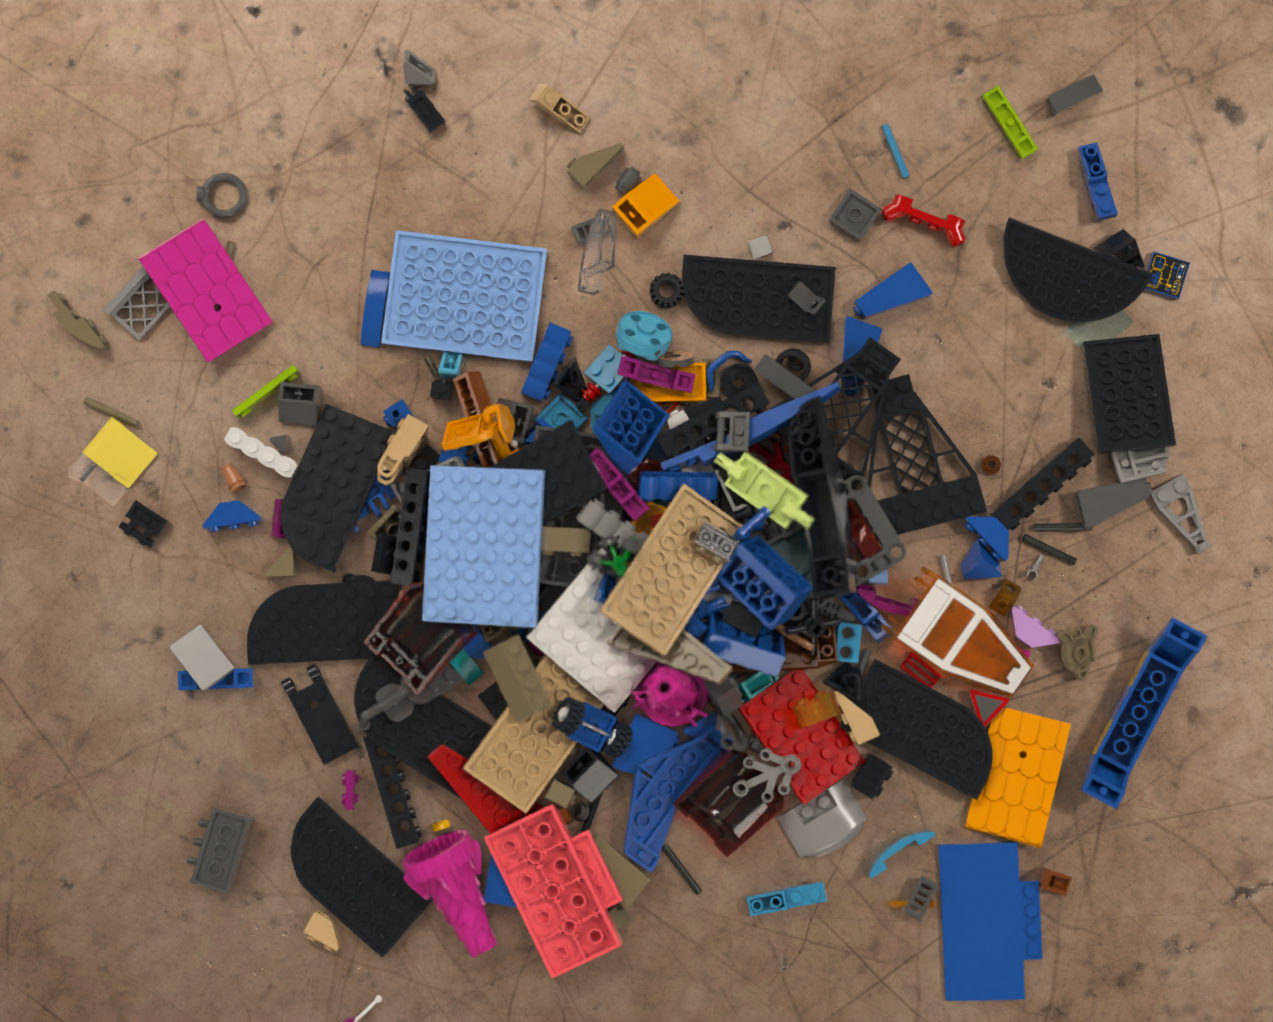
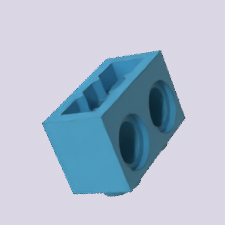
M841 622L840 625L835 626L838 661L858 663L862 631L861 624ZM845 627L850 628L852 631V635L848 639L842 636V630ZM844 646L850 650V654L846 658L840 655V649Z

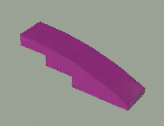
M599 448L594 450L590 455L609 488L607 489L608 492L633 521L636 522L650 510L649 507Z

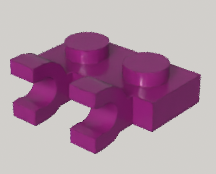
M352 769L346 770V774L342 776V785L346 786L345 793L342 794V805H345V810L355 809V803L359 802V794H356V783H359V775H356V770Z

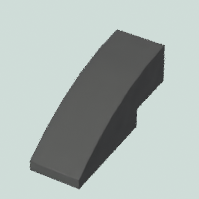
M1092 75L1048 96L1045 101L1055 117L1103 92V89L1095 75Z

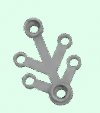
M764 748L760 752V758L764 761L771 760L780 765L772 767L756 761L753 756H747L743 761L744 766L748 769L753 768L764 773L747 781L738 780L733 786V791L737 796L743 797L749 792L751 787L768 780L766 790L762 794V800L769 803L774 799L773 791L779 774L785 772L783 782L778 787L779 793L787 795L790 792L792 775L800 770L801 761L796 755L790 754L782 757L774 754L771 749ZM763 752H768L769 757H765ZM748 759L753 762L752 765H749L747 763ZM789 761H793L795 766H791ZM740 784H743L745 789H741ZM782 786H786L788 790H782ZM765 794H770L771 799L766 798Z

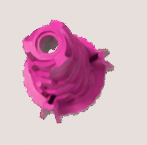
M658 662L652 666L638 683L637 691H632L629 694L635 695L637 701L632 706L633 709L641 707L645 714L654 722L664 726L676 727L692 723L695 728L697 727L695 719L699 715L706 718L708 714L703 712L709 700L704 679ZM664 682L670 685V691L666 694L660 691V685Z
M455 830L437 836L408 853L402 860L406 870L404 875L405 882L425 900L432 896L438 911H442L447 923L453 926L459 941L463 940L470 956L474 958L478 954H482L495 947L497 940L488 923L484 907L485 900L478 887L481 884L477 875L482 873L479 842L472 840L467 830Z

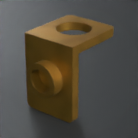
M1005 578L1001 589L990 602L989 608L1005 616L1017 601L1021 587ZM1007 585L1013 587L1015 592L1010 591Z

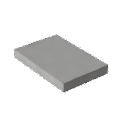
M201 624L169 646V649L202 692L208 690L235 669Z

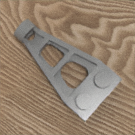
M1183 474L1151 491L1150 497L1158 511L1194 547L1197 554L1211 547L1205 536L1193 490ZM1178 498H1183L1186 501L1188 510L1183 516L1175 515L1169 507L1170 503ZM1188 517H1192L1196 525V530L1192 533L1187 532L1181 524L1182 520ZM1198 540H1202L1200 544L1196 543Z

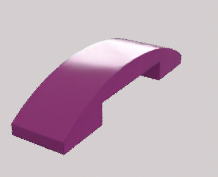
M621 356L617 375L687 393L692 392L696 375L649 364L625 356Z
M862 583L856 587L857 592L866 601L890 613L913 615L923 602V600L911 598L910 604L876 595V588L874 586Z

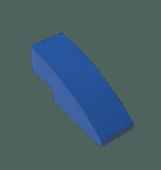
M857 589L856 593L839 597L878 644L893 632L892 628L879 615L878 611L857 592Z

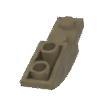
M53 290L48 294V297L58 309L53 316L68 332L95 348L104 351L109 349L106 345L108 341L101 333L98 335L95 331L97 326L90 318L87 320L82 316L77 319L79 315L73 308L69 309L66 305L68 300L62 293L58 294Z

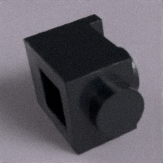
M443 379L434 380L431 384L430 398L451 402L453 382Z

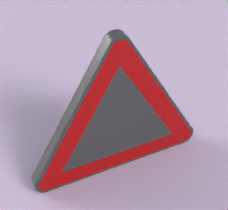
M969 689L968 691L975 715L980 719L985 728L1010 702L1009 697L975 689Z

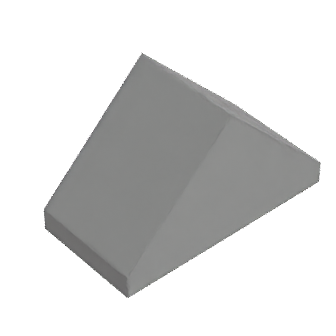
M408 49L405 50L403 61L405 84L432 85L435 82L436 69Z

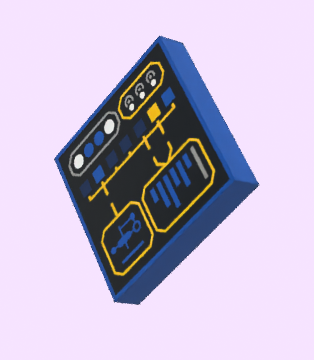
M1153 251L1147 271L1154 274L1145 290L1178 300L1190 262Z

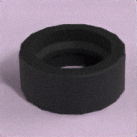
M795 348L786 349L781 352L775 361L782 365L785 358L797 357L801 360L804 367L802 374L798 378L805 381L811 371V362L807 354Z

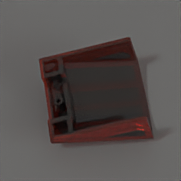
M424 582L409 584L363 642L376 655H381L406 679L404 682L417 695L478 634L472 624L422 621Z
M723 749L673 803L686 818L689 816L714 840V845L726 857L731 855L784 808V795L779 793L776 784L773 791L774 799L769 803L762 800V794L766 790L768 780L751 787L749 792L743 797H739L734 793L733 786L738 780L747 781L764 773L753 768H746L743 761L749 755L744 751L738 752L734 749ZM747 760V763L749 765L753 764L751 760ZM740 784V788L745 789V786ZM766 793V798L771 799L770 794Z

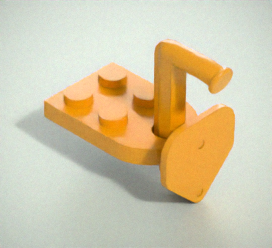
M499 403L486 407L482 414L447 422L441 446L444 451L456 450L459 447L475 445L490 438L499 457L503 460L518 451H510L507 443L512 442L515 430L513 416L507 406Z

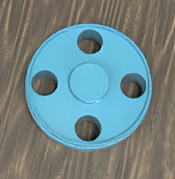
M644 311L629 312L618 323L616 330L617 346L621 350L628 351L636 356L645 357L652 361L658 360L660 355H663L669 349L672 340V330L669 324L657 315Z

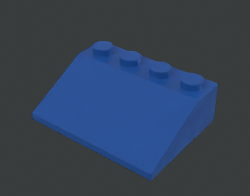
M625 379L592 429L611 460L629 474L640 464L670 415Z
M719 611L713 612L711 617L708 616L706 624L708 629L705 631L703 642L706 648L730 664L736 663L750 670L761 671L765 675L778 676L786 657L783 634L774 629L770 630L763 625L760 634L755 638L723 622L724 614Z

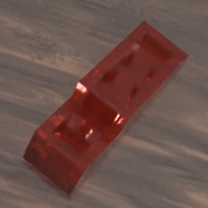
M852 499L847 502L852 535L866 559L879 552L882 547L857 504Z

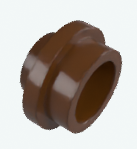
M989 455L983 459L981 466L985 473L992 475L1000 470L1001 462L996 456ZM990 461L994 462V468L988 466Z

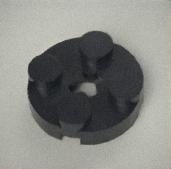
M743 363L729 366L723 371L720 378L722 393L727 398L758 383L756 373L750 366ZM738 377L742 378V382H744V386L741 385L740 388H737L736 384L733 383Z

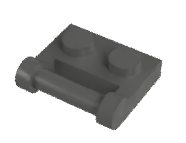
M716 412L717 436L714 451L749 452L750 412ZM725 420H730L729 444H724Z

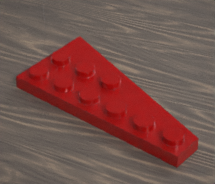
M443 744L427 756L490 834L543 807L535 801L527 813L523 812L464 770L463 767L468 760Z

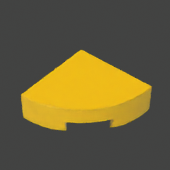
M445 819L433 823L431 826L433 832L448 828L452 824L450 819Z

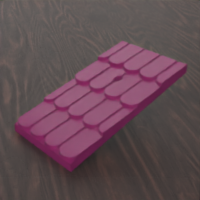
M204 219L199 220L138 258L207 362L212 361L273 322ZM218 304V308L214 310V306Z

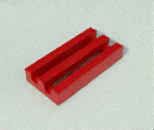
M910 652L899 666L915 680L930 688L942 677L941 674L913 652ZM914 658L936 677L933 679L910 659ZM907 663L911 665L915 670H917L920 674L927 678L931 683L928 685L925 681H923L905 665Z

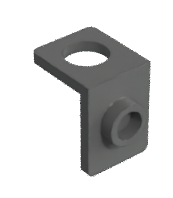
M800 281L788 294V297L803 311L815 315L825 302L824 298L816 296ZM816 302H818V304H817L813 309H811L812 306H813Z

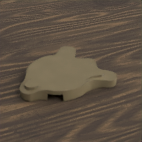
M1088 625L1083 634L1079 627H1074L1070 632L1060 630L1057 633V638L1062 648V662L1066 669L1073 673L1078 680L1087 678L1090 669L1088 667L1091 662L1095 661L1094 638L1097 633L1095 625Z

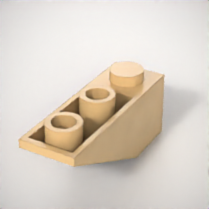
M539 84L529 99L543 111L579 133L582 132L591 118L547 84Z
M834 691L833 701L836 707L840 706L843 714H840L844 724H849L852 730L848 733L853 743L857 742L860 745L880 736L871 716L841 693Z

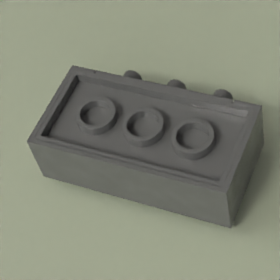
M216 806L213 807L209 821L202 818L199 819L198 826L207 828L204 839L194 837L192 841L193 845L200 846L201 849L198 858L188 856L186 861L188 864L195 865L190 883L227 894L232 891L254 820L253 816Z

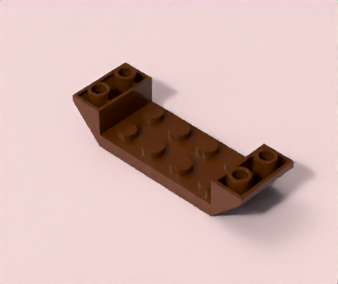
M835 626L826 627L824 634L817 638L816 654H809V650L783 635L786 657L780 671L818 669L838 662ZM803 632L797 633V635L809 641V637ZM723 660L735 672H761L755 669H747L736 663L730 664Z

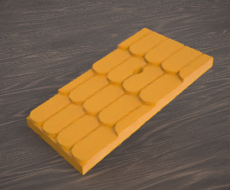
M1006 707L1003 708L990 723L988 735L992 745V767L980 796L977 800L972 798L965 829L1042 848L1071 724Z

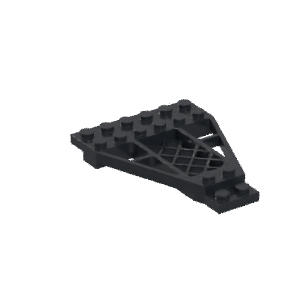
M871 337L868 338L857 354L808 384L812 387L834 372H837V376L831 384L836 383L841 378L842 389L840 390L843 391L844 402L833 404L831 397V404L824 405V408H832L833 418H829L828 421L834 420L835 431L832 434H836L837 445L835 447H837V456L851 435L857 436L868 444L862 471H858L838 456L843 481L855 475L865 476L889 376L901 360ZM846 369H849L851 372H853L850 374L842 375ZM854 375L856 386L844 388L843 377ZM856 375L868 384L858 386ZM870 386L872 398L860 399L858 388ZM872 387L878 390L874 397ZM856 389L858 400L847 402L845 390ZM789 396L771 409L783 405L793 398ZM871 400L862 412L861 402ZM877 401L879 405L871 437L868 441L856 432V428ZM858 402L860 413L849 415L847 404ZM845 404L847 416L835 417L833 406ZM860 416L851 428L849 417ZM847 418L849 429L837 431L836 420ZM789 425L777 432L782 435L780 444L784 461L790 465L789 455L785 452V448L788 445ZM848 432L841 443H839L838 433ZM770 436L757 442L774 454L773 445L769 441ZM773 436V439L778 441V437ZM853 481L851 484L852 489L855 490L861 481Z
M909 374L889 379L871 448L867 484L871 489L874 473L885 470L891 471L897 495L877 501L897 535L987 512L976 472L916 392H914ZM872 387L875 396L878 390ZM876 401L875 417H876V413H877V409H878V405H879V403H878L877 401ZM918 412V413H919V417L916 416V415H914V414H912V413ZM907 415L903 423L894 419L895 417ZM909 416L919 421L914 430L904 425ZM927 418L930 419L952 450L941 453L935 452ZM888 420L887 424L884 426L883 421ZM890 421L900 425L896 435L886 430ZM920 424H922L925 436L917 432ZM902 428L912 432L908 441L898 437ZM878 431H880L889 466L874 470ZM887 434L894 437L891 444H889ZM914 434L924 439L920 448L910 444ZM896 439L906 444L901 453L891 448ZM925 442L927 443L929 454L921 450ZM907 446L917 451L913 460L903 455ZM892 452L899 456L895 463ZM919 453L929 458L924 467L915 462ZM955 453L969 471L970 476L944 482L937 458ZM901 457L910 462L906 472L896 467ZM930 461H932L934 472L927 469ZM913 464L922 469L918 478L908 474ZM897 471L904 474L900 481L898 478ZM924 471L934 476L929 485L920 480ZM906 476L915 480L911 490L901 485ZM935 479H936L938 485L932 486V484L934 483V481H935ZM917 483L927 487L913 491Z

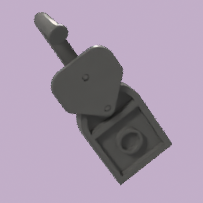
M439 650L405 671L400 685L388 684L378 690L376 693L377 704L361 714L358 726L361 730H367L370 726L369 720L383 711L391 721L400 722L412 714L414 704L431 702L462 683L463 679Z

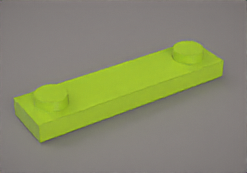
M999 85L984 93L981 97L1020 159L1023 160L1038 151V147Z
M290 366L232 409V412L238 418L241 416L245 418L252 412L251 409L280 388V382H294L298 378L297 375L300 371L296 366Z

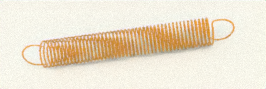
M891 900L889 904L895 906L890 908L906 907L909 900ZM913 900L914 902H916V903H918V904H920V905H923V904H924V903L921 902V901H915V900ZM935 900L931 901L930 904L935 905Z

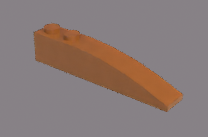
M480 371L465 372L453 378L465 418L482 414L486 407L491 406ZM490 438L475 444L482 468H489L502 460Z

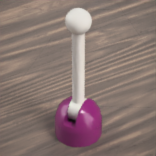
M377 995L375 1000L356 1018L348 1017L343 1022H358L374 1005L382 1002V996Z

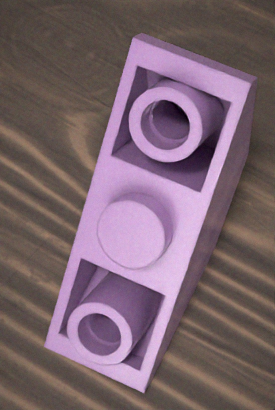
M1011 607L1009 614L1013 637L1029 648L1060 643L1054 630L1050 628L1046 630L1042 627L1043 623L1035 617L1032 619L1026 615L1027 611L1022 607Z

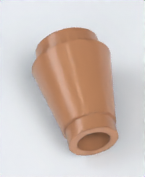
M232 463L222 467L229 490L237 493L246 487V480Z

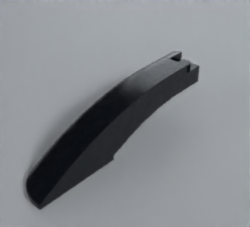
M817 396L806 401L800 407L795 418L792 417L788 430V446L791 475L795 487L808 495L801 510L814 518L813 523L810 522L812 525L808 529L805 528L810 557L813 595L815 598L827 599L856 593L854 575H857L850 515L841 468L821 396Z

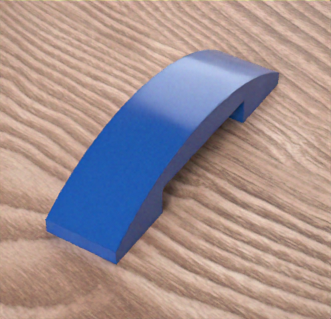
M371 270L361 332V345L380 348L390 272Z
M253 668L234 669L233 672L209 689L253 688ZM178 671V690L200 689L187 671Z

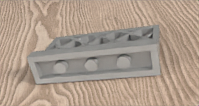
M143 266L104 308L106 312L139 340L170 307L168 303L159 304L158 293L160 291H158L156 285V291H144V283L146 280L152 279ZM142 286V291L137 292V290ZM145 293H156V304L145 305ZM134 294H142L143 305H132L131 297ZM157 306V315L154 318H146L145 307ZM159 306H164L159 312ZM143 307L144 318L133 319L132 308ZM121 308H129L130 319H121L116 314ZM146 320H152V321L147 325ZM133 321H144V330L140 334L133 329Z

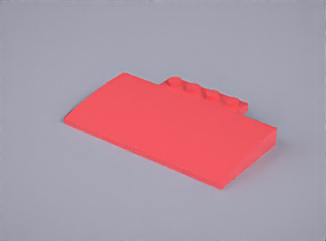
M554 802L484 837L552 979L622 946L623 941L607 908L623 901V897L590 829L572 837Z

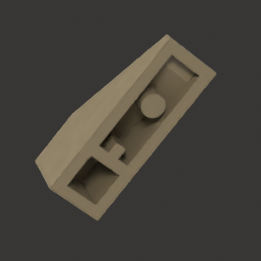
M619 143L581 156L577 160L573 159L567 166V173L579 186L585 189L624 150V146Z

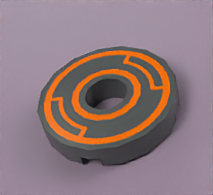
M669 351L660 355L656 361L657 365L665 368H673L674 365L686 367L694 363V354L687 351Z

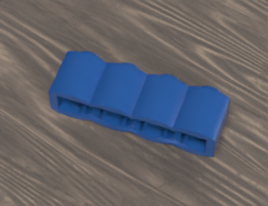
M550 322L523 385L522 395L543 403L544 399L548 400L551 393L549 386L551 382L557 379L559 374L556 371L559 364H563L566 357L564 350L566 346L570 347L574 338L571 336L572 332Z
M642 471L639 472L638 496L645 502H652L654 499L671 502L680 487L685 484L711 502V500L716 499L718 477L716 473Z

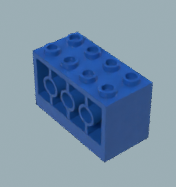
M759 535L740 543L730 560L724 564L716 576L721 585L729 589L734 594V597L741 601L748 608L749 612L755 614L762 621V624L770 630L789 621L813 590V586Z

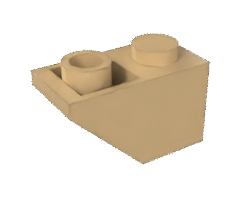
M316 910L303 932L307 934L306 937L313 942L318 940L323 943L325 949L331 952L334 950L338 951L341 943L335 920Z

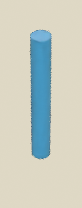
M884 124L881 126L902 178L905 179L910 174L889 124Z

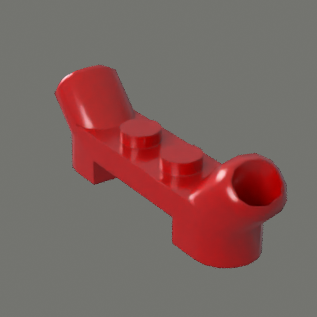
M899 194L894 195L891 204L882 208V215L886 222H892L904 216L909 218V221L914 224L920 225L922 223L927 225V228L932 231H943L951 247H957L966 241L962 231L966 221L950 213L946 220L911 207L913 199Z

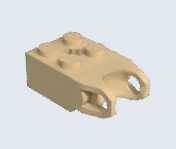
M409 414L406 419L402 418L397 426V433L390 436L387 442L388 447L378 463L377 479L378 482L385 486L395 481L403 467H409L427 438L428 425ZM388 470L390 473H384L383 471ZM381 475H382L383 477H385L386 479L389 478V477H391V479L388 480V481H385V480H383V479L381 478Z

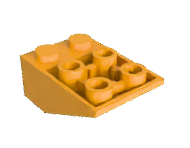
M654 173L612 206V211L638 239L675 207L680 200Z

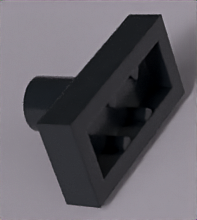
M426 444L408 468L429 470L430 466L437 464L440 454Z

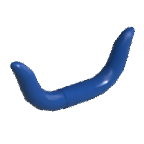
M732 350L722 354L707 369L706 379L709 392H712L714 389L713 373L717 367L732 357L746 363H751L752 360L740 351Z

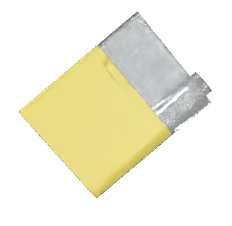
M112 416L68 468L70 472L68 475L76 482L78 480L82 481L114 506L158 453Z

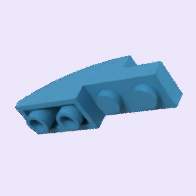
M824 881L790 886L746 897L750 916L828 901Z

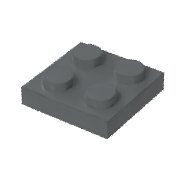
M850 188L830 217L829 222L858 241H861L882 209Z

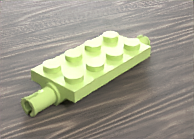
M722 452L717 455L719 459H715L714 463L727 471L728 479L724 485L757 509H760L762 506L767 507L771 512L769 517L785 529L790 526L793 520L799 522L806 529L812 525L810 522L813 523L814 518L801 510L803 503L808 497L804 492L748 452H744L738 461H732Z

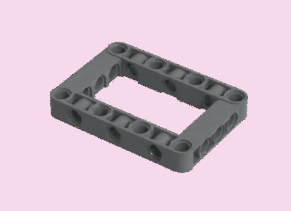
M859 475L852 476L843 481L847 503L854 499L882 549L856 564L857 570L861 566L866 567L868 574L866 577L854 575L855 587L899 563L906 555L903 543L867 482ZM855 480H859L863 484L862 488L858 491L853 490L851 487L852 482ZM794 520L795 527L787 530L777 522H773L752 534L750 539L759 535L772 547L805 527ZM894 547H899L902 550V555L898 558L892 557L890 553ZM813 590L801 604V613L796 617L792 616L791 620H800L809 615V599L815 598ZM816 598L817 609L836 598Z

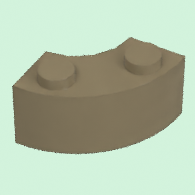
M542 527V554L554 555V551L570 552V556H581V552H589L590 529Z

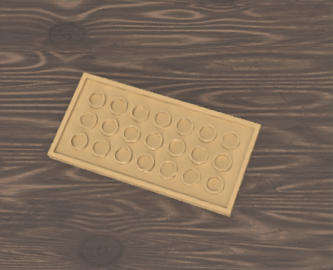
M685 484L680 487L642 545V548L626 569L625 575L621 577L599 610L601 614L663 657L671 648L724 565L723 563H715L707 554L703 555L696 552L694 547L690 545L700 524L707 522L732 537L735 531L743 526Z
M546 654L535 667V671L552 707L517 723L509 706H507L463 767L468 773L525 813H527L577 744L576 741L568 738L565 733L553 728L552 717L555 716L553 712L557 710L556 706L560 705V701L564 700L565 697H572L582 703L585 701L599 709H602L604 706L600 700Z

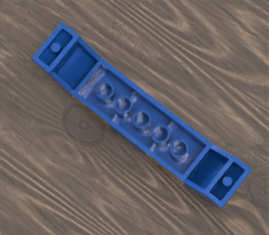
M1173 617L1169 620L1144 652L1097 741L1089 759L1081 791L1115 809L1118 808L1125 794L1131 770L1183 671L1196 654L1199 653L1207 635Z

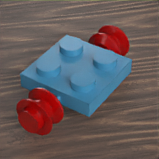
M608 345L584 371V374L595 383H587L588 388L587 390L581 389L583 392L581 396L588 402L593 401L596 403L594 398L602 396L600 388L613 396L622 382L628 379L617 375L621 356L635 359L634 354L621 350L622 353H619L611 345Z

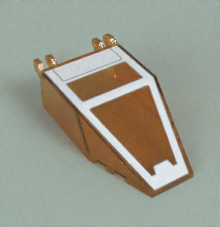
M922 567V572L932 577V581L928 585L923 579L916 576L914 580L926 588L902 623L891 615L887 617L892 623L900 626L896 632H893L887 625H882L881 628L890 637L952 680L1013 697L1034 667L1032 662L996 615L935 572Z

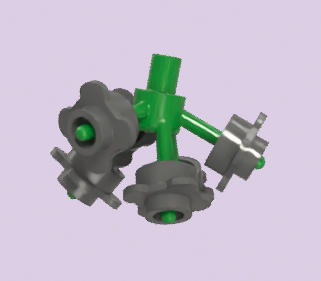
M606 534L602 537V541L598 543V546L603 547L605 551L611 550V552H607L606 555L602 556V554L597 553V550H594V554H590L587 559L588 566H591V571L599 569L601 574L614 570L618 573L616 578L618 583L628 568L626 562H632L639 551L638 548L641 549L642 547L638 545L639 541L636 537H622L624 542L619 548L621 556H617L615 548L619 545L617 540L620 538V535Z

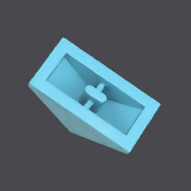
M443 352L438 371L440 378L453 379L460 375L463 359L462 353Z

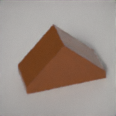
M1043 867L1039 878V887L1066 895L1072 877Z

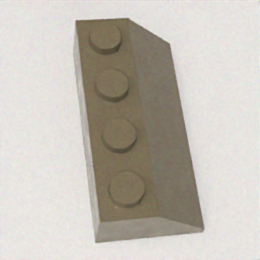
M518 635L483 652L517 723L552 707Z

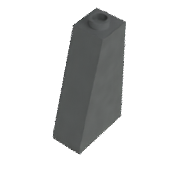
M1146 477L1125 483H1115L1077 491L1075 498L1083 531H1087L1147 500L1151 494V485L1146 481Z

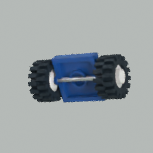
M565 697L564 700L560 701V705L556 706L557 710L553 712L555 716L552 717L554 729L565 733L568 738L597 752L601 750L614 758H619V756L623 755V752L626 753L627 746H630L629 741H632L630 736L633 735L630 726L618 721L617 717L585 701L582 703L572 697Z

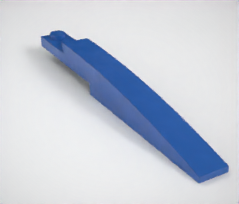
M838 382L751 417L749 446L789 425L792 417L795 418L800 407L806 401L821 396L824 403L841 391ZM729 435L724 437V444H729ZM716 440L662 462L661 465L664 472H679L685 466L692 467L697 465L700 460L704 467L714 463L715 459H719L717 455L721 453L714 451ZM722 452V453H723L725 456L728 457V456H730V455H732V454H734V453H736V452Z

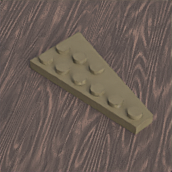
M620 626L606 641L608 645L719 685L733 671L732 667L684 629L681 630L664 657Z

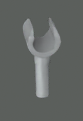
M1041 554L1035 565L1026 571L1027 577L1031 571L1035 572L1033 581L1038 578L1037 570L1044 558Z

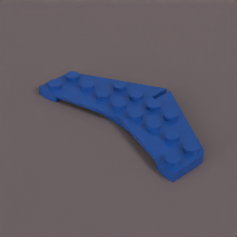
M718 729L700 739L693 737L638 764L642 769L651 774L650 778L635 768L623 850L629 858L650 873L658 863L659 853L677 807L684 796L724 763L730 762L739 754L734 749L727 750L721 746L722 734Z

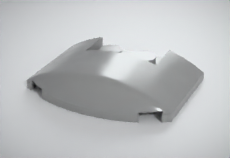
M1169 447L1112 452L1111 457L1114 463V470L1119 482L1125 483L1165 473L1167 470L1165 468L1167 459L1169 458Z
M844 778L805 805L800 803L777 817L800 858L819 857L841 848L857 835L863 823L867 820Z

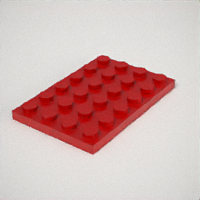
M803 669L792 670L738 708L764 748H769L774 754L782 757L792 754L800 759L801 768L792 775L790 785L802 805L811 801L865 762L845 730L839 727V721ZM789 761L791 766H795L793 761Z

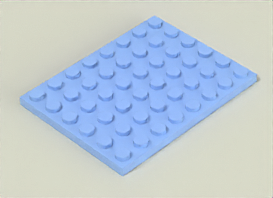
M396 230L381 343L533 362L547 249Z
M430 466L422 621L537 627L545 482L544 470Z

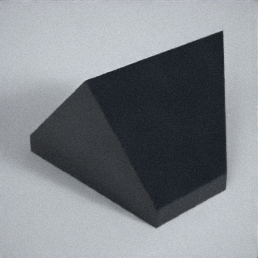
M576 356L561 371L553 383L555 389L562 392L575 403L582 398L583 392L581 389L587 390L588 388L586 387Z
M845 662L823 681L828 687L864 705L860 669Z

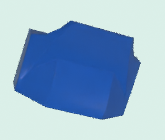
M715 710L708 714L707 718L703 717L697 720V727L694 728L690 724L682 730L685 735L700 739L716 730L717 711Z

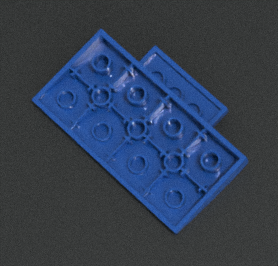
M1011 841L938 844L945 1000L986 1001L1025 999L1023 960L1043 959L1039 881H1019L1018 843Z

